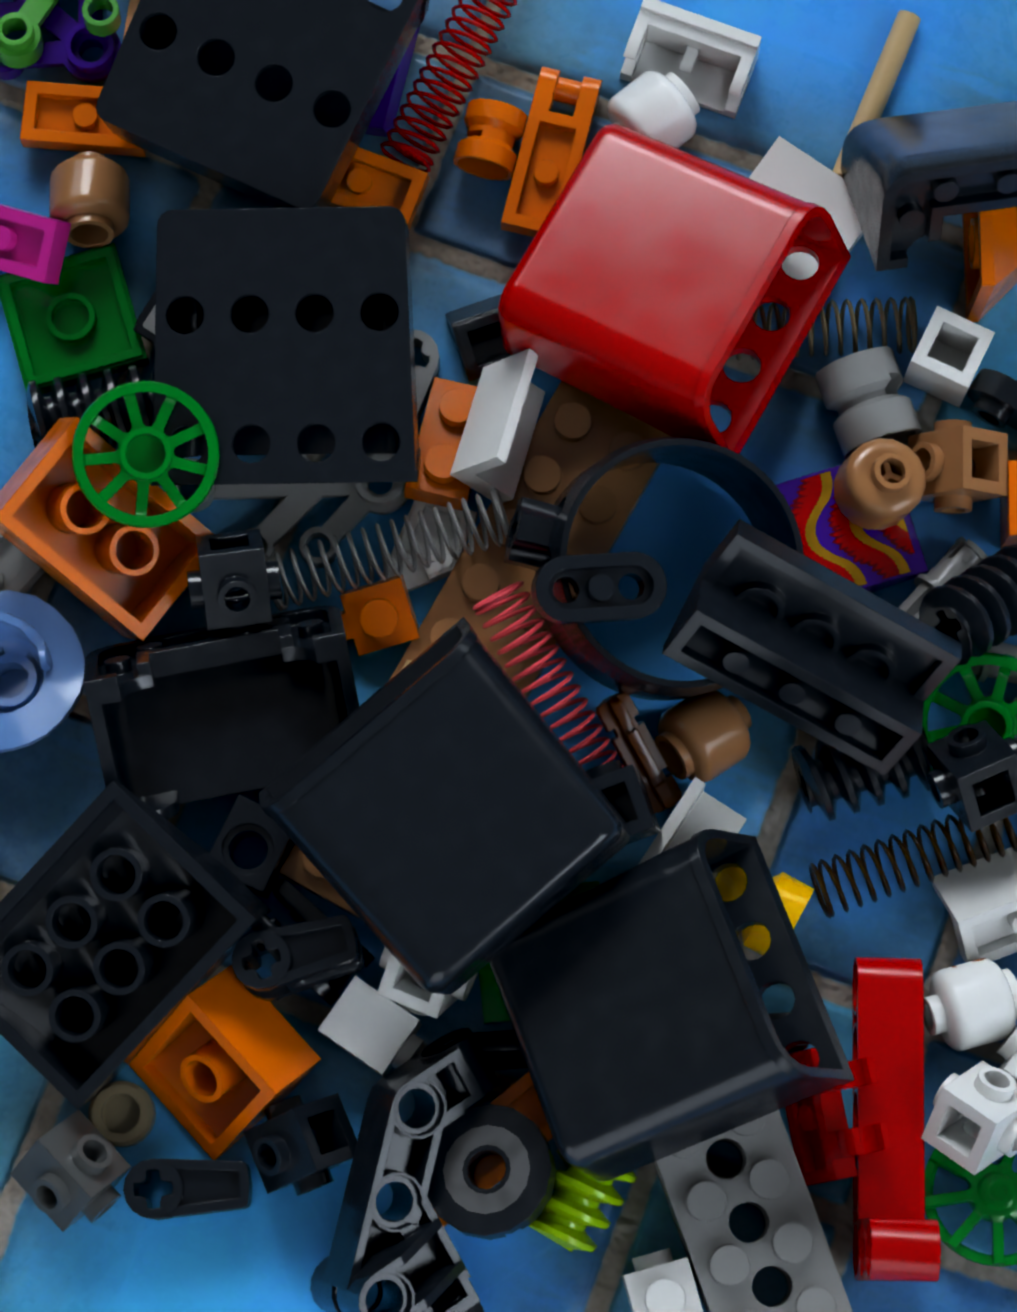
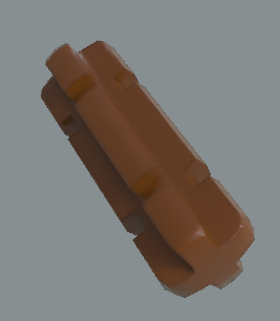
M616 693L607 697L596 707V714L606 732L613 730L615 736L610 740L625 767L633 764L640 771L655 813L671 808L681 799L682 793L672 774H664L662 769L666 768L667 764L644 721L636 722L634 717L639 712L630 695Z

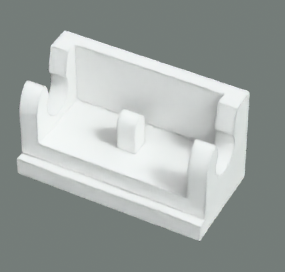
M643 0L623 57L626 58L620 72V79L632 82L646 71H657L664 76L669 72H673L690 89L699 107L735 119L758 60L762 37L659 0Z

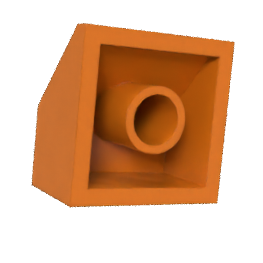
M230 965L188 994L128 1065L211 1159L216 1160L244 1136L243 1132L254 1127L266 1116L264 1110L267 1107L287 1097L317 1065L321 1058L270 1001L256 998L245 988L244 984L236 977L232 965Z

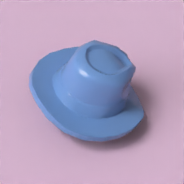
M12 590L0 591V753L15 751L33 745L50 735L73 711L84 690L85 655L83 646L73 627L56 608L35 595Z

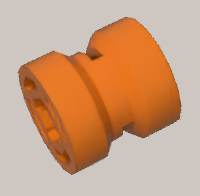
M484 98L472 99L468 102L464 117V123L468 128L467 137L457 143L453 159L454 165L460 170L479 178L497 181L511 179L517 161V155L513 151L515 142L524 135L528 119L527 115L521 109L502 101Z

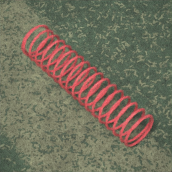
M515 582L474 605L472 610L476 611L475 615L479 616L507 602L523 597L511 607L483 624L482 628L486 629L510 617L530 610L519 620L492 636L489 641L494 642L513 632L538 623L528 632L497 651V655H502L525 643L544 637L536 645L506 663L504 668L507 669L535 655L552 650L541 660L512 677V680L515 682L540 669L561 662L550 672L521 690L522 693L525 694L543 684L567 676L555 687L530 703L534 706L555 695L575 689L564 699L540 713L543 718L560 709L582 702L569 714L550 725V728L553 730L570 721L590 715L578 726L559 737V739L564 741L582 732L597 728L583 741L570 748L569 751L572 754L592 744L605 741L600 747L578 762L580 765H583L609 754L612 755L602 764L613 761L617 755L615 750L601 752L609 744L610 739L608 737L593 739L601 732L603 726L601 724L586 726L593 720L595 712L589 710L578 713L586 706L588 699L581 697L570 700L580 691L581 686L572 684L563 687L572 679L574 673L572 671H564L555 674L566 664L567 659L556 658L547 661L557 653L560 646L554 644L540 648L551 638L552 633L545 631L532 635L543 626L545 619L537 618L523 623L537 611L534 605H528L515 610L528 600L531 593L525 591L507 597L523 586L524 582Z

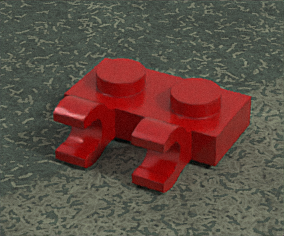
M815 1048L789 1054L800 1064L818 1067L819 1055ZM873 1056L848 1061L855 1078L854 1081L845 1085H837L785 1107L793 1150L806 1186L856 1177L858 1173L855 1156L891 1149L886 1122L859 1128H848L841 1094L842 1090L878 1083Z

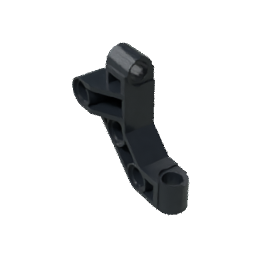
M460 1028L434 1040L419 1054L381 1078L372 1087L367 1098L330 1255L315 1268L311 1277L310 1291L314 1302L320 1309L326 1312H484L480 1299L468 1279L471 1276L427 1197L443 1128L465 1114V1109L483 1098L495 1085H498V1079L470 1028ZM410 1091L415 1100V1109L412 1116L406 1122H403L399 1115V1103L401 1098ZM389 1183L393 1192V1200L389 1209L380 1215L376 1207V1197L380 1189Z

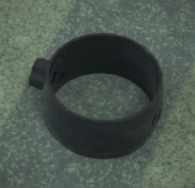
M658 437L637 441L609 453L581 472L569 483L554 505L526 497L520 498L508 529L504 563L535 570L536 574L545 563L556 557L567 555V545L572 523L588 491L606 472L639 463H664L680 466L707 477L725 490L738 503L753 527L804 555L800 531L791 508L778 487L755 464L732 450L707 441L686 437ZM562 579L557 580L553 586L555 598L562 603H570L573 598L569 582ZM545 619L553 638L569 659L589 677L616 692L626 693L631 697L668 701L686 699L723 688L707 678L694 681H674L641 673L622 663L605 650L592 636L584 623L556 624Z

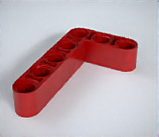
M855 957L852 981V1060L873 1056L878 1083L853 1088V1128L886 1122L891 1149L855 1156L858 1176L853 1177L854 1278L856 1281L938 1282L941 1264L940 1227L937 1219H925L924 1140L921 1139L924 1132V984L921 958Z

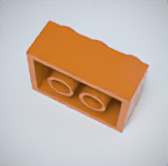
M78 417L59 418L0 490V534L124 638L144 641L188 586L187 571L199 570L195 536L214 533L191 514L165 526L136 528L118 523L99 512L81 491L73 471L72 442L80 419ZM89 427L84 441L83 454L116 451ZM117 463L84 466L87 477L97 493H100L121 471ZM135 480L127 481L107 503L120 511L135 515L137 482ZM149 485L147 516L160 515L177 508L167 493L159 486Z

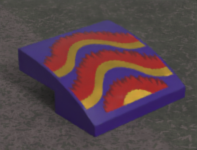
M841 465L776 485L794 514L800 531L803 553L808 558L871 593L913 579L920 573L927 574L929 572L910 513L892 527L884 530H867L851 523L840 512L834 498V479Z

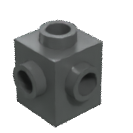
M78 1109L40 1137L10 1175L30 1195L36 1206L46 1213L64 1232L84 1215L93 1223L106 1213L121 1197L114 1187L132 1166Z

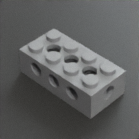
M779 1110L653 1162L706 1312H853ZM727 1142L738 1150L741 1157V1166L733 1178L722 1179L715 1176L709 1170L706 1163V1154L713 1143ZM739 1204L754 1206L763 1217V1231L751 1243L737 1239L729 1227L730 1214ZM768 1266L776 1268L783 1274L787 1286L783 1299L772 1306L761 1304L754 1296L752 1290L755 1275L762 1268Z

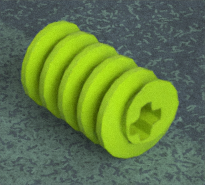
M557 1149V1154L567 1165L568 1169L567 1171L556 1170L557 1173L553 1187L555 1191L537 1220L528 1226L570 1252L574 1249L594 1252L597 1245L585 1229L587 1226L608 1229L611 1223L600 1210V1204L622 1206L624 1199L612 1185L614 1180L635 1183L638 1177L631 1171L608 1181H598L568 1164Z

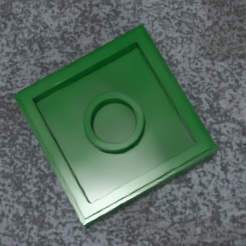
M115 243L65 256L58 285L41 283L10 273L0 275V298L26 393L28 381L35 380L42 394L51 392L53 377L60 376L65 387L77 384L78 373H85L90 381L101 378L105 369H110L112 374L128 370V366L131 365L140 367L150 364L142 336L133 330L137 317Z

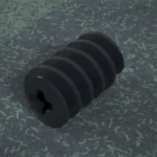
M135 365L128 366L125 383L144 381ZM110 369L103 370L99 389L93 388L85 373H78L76 389L72 393L68 392L60 376L53 377L50 396L46 397L43 396L35 380L28 381L26 394L27 410L34 447L40 443L59 418L78 417L81 419L87 408L98 397L110 389L119 386ZM153 371L151 372L150 381H154ZM135 393L143 424L145 426H152L154 418V393ZM124 396L109 403L98 413L99 416L125 433L129 432L132 428ZM92 424L90 425V428L109 445H113L114 439Z
M1017 545L1005 546L993 556L983 559L976 566H971L960 575L952 577L942 586L933 588L923 597L919 607V620L962 643L961 660L957 665H966L971 657H980L991 649L992 646H998L1009 636L1017 634Z
M923 726L922 735L885 776L841 751L838 752L835 748L819 739L815 744L814 759L803 746H794L791 749L794 770L803 800L809 812L812 813V807L819 806L829 821L835 820L837 800L843 798L853 813H858L861 808V792L864 791L869 792L878 806L885 805L886 785L891 783L903 799L910 796V777L917 776L926 790L930 791L926 780V773L932 771L933 767L926 746L929 743Z

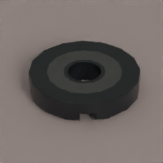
M493 1104L467 1108L464 1110L465 1114L443 1128L427 1197L438 1216L466 1236L487 1240L506 1237L505 1234L513 1233L519 1228L523 1230L536 1221L551 1199L557 1173L554 1156L551 1154L550 1144L540 1127L514 1108ZM489 1155L502 1156L506 1167L502 1181L494 1188H478L474 1181V1170L478 1162Z

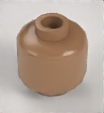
M92 151L78 153L59 163L51 172L49 217L72 223L68 242L81 248H99L110 244L114 238L121 235L128 227L130 219L129 176L121 165L100 153Z
M877 438L861 444L839 467L834 479V498L840 512L851 523L867 530H884L897 525L920 503L926 487L925 470L919 457L907 445L894 439Z
M715 690L683 699L663 712L659 718L657 726L658 736L655 737L654 742L667 764V770L672 775L681 780L688 778L692 781L697 777L705 783L713 780L748 755L751 745L748 729L752 725V720L748 710L738 698L732 695L726 697Z

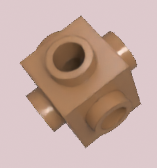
M948 419L934 422V431L908 436V447L919 457L925 470L926 487L921 501L934 503V512L942 514L972 512L973 502L1008 496L1007 433L972 427V422L967 420Z

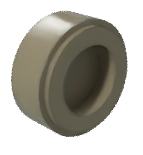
M115 1081L108 1083L91 1100L88 1118L97 1130L114 1146L130 1147L142 1142L150 1134L156 1120V1109L153 1099L145 1089L132 1082Z

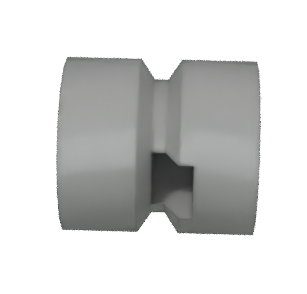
M883 346L865 349L835 360L816 373L815 379L826 409L838 411L839 417L833 424V429L844 459H847L861 444L882 438L894 439L905 444L908 442V436L921 433L922 429L910 397L899 395L897 392L904 379L892 348Z

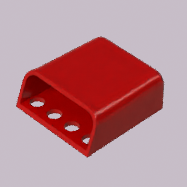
M619 124L605 125L591 141L502 291L498 304V314L503 346L506 352L511 355L530 348L538 355L536 368L672 437L703 440L740 454L849 262L851 255L831 215L824 207L802 201ZM796 252L808 253L816 259L819 266L818 270L808 279H793L786 275L782 269V264L786 257ZM772 302L780 304L786 308L790 316L788 323L783 328L768 331L756 325L753 320V314L759 306ZM744 353L757 359L760 364V372L754 379L740 383L727 377L723 368L730 357ZM710 405L724 408L731 417L730 425L721 433L713 422Z

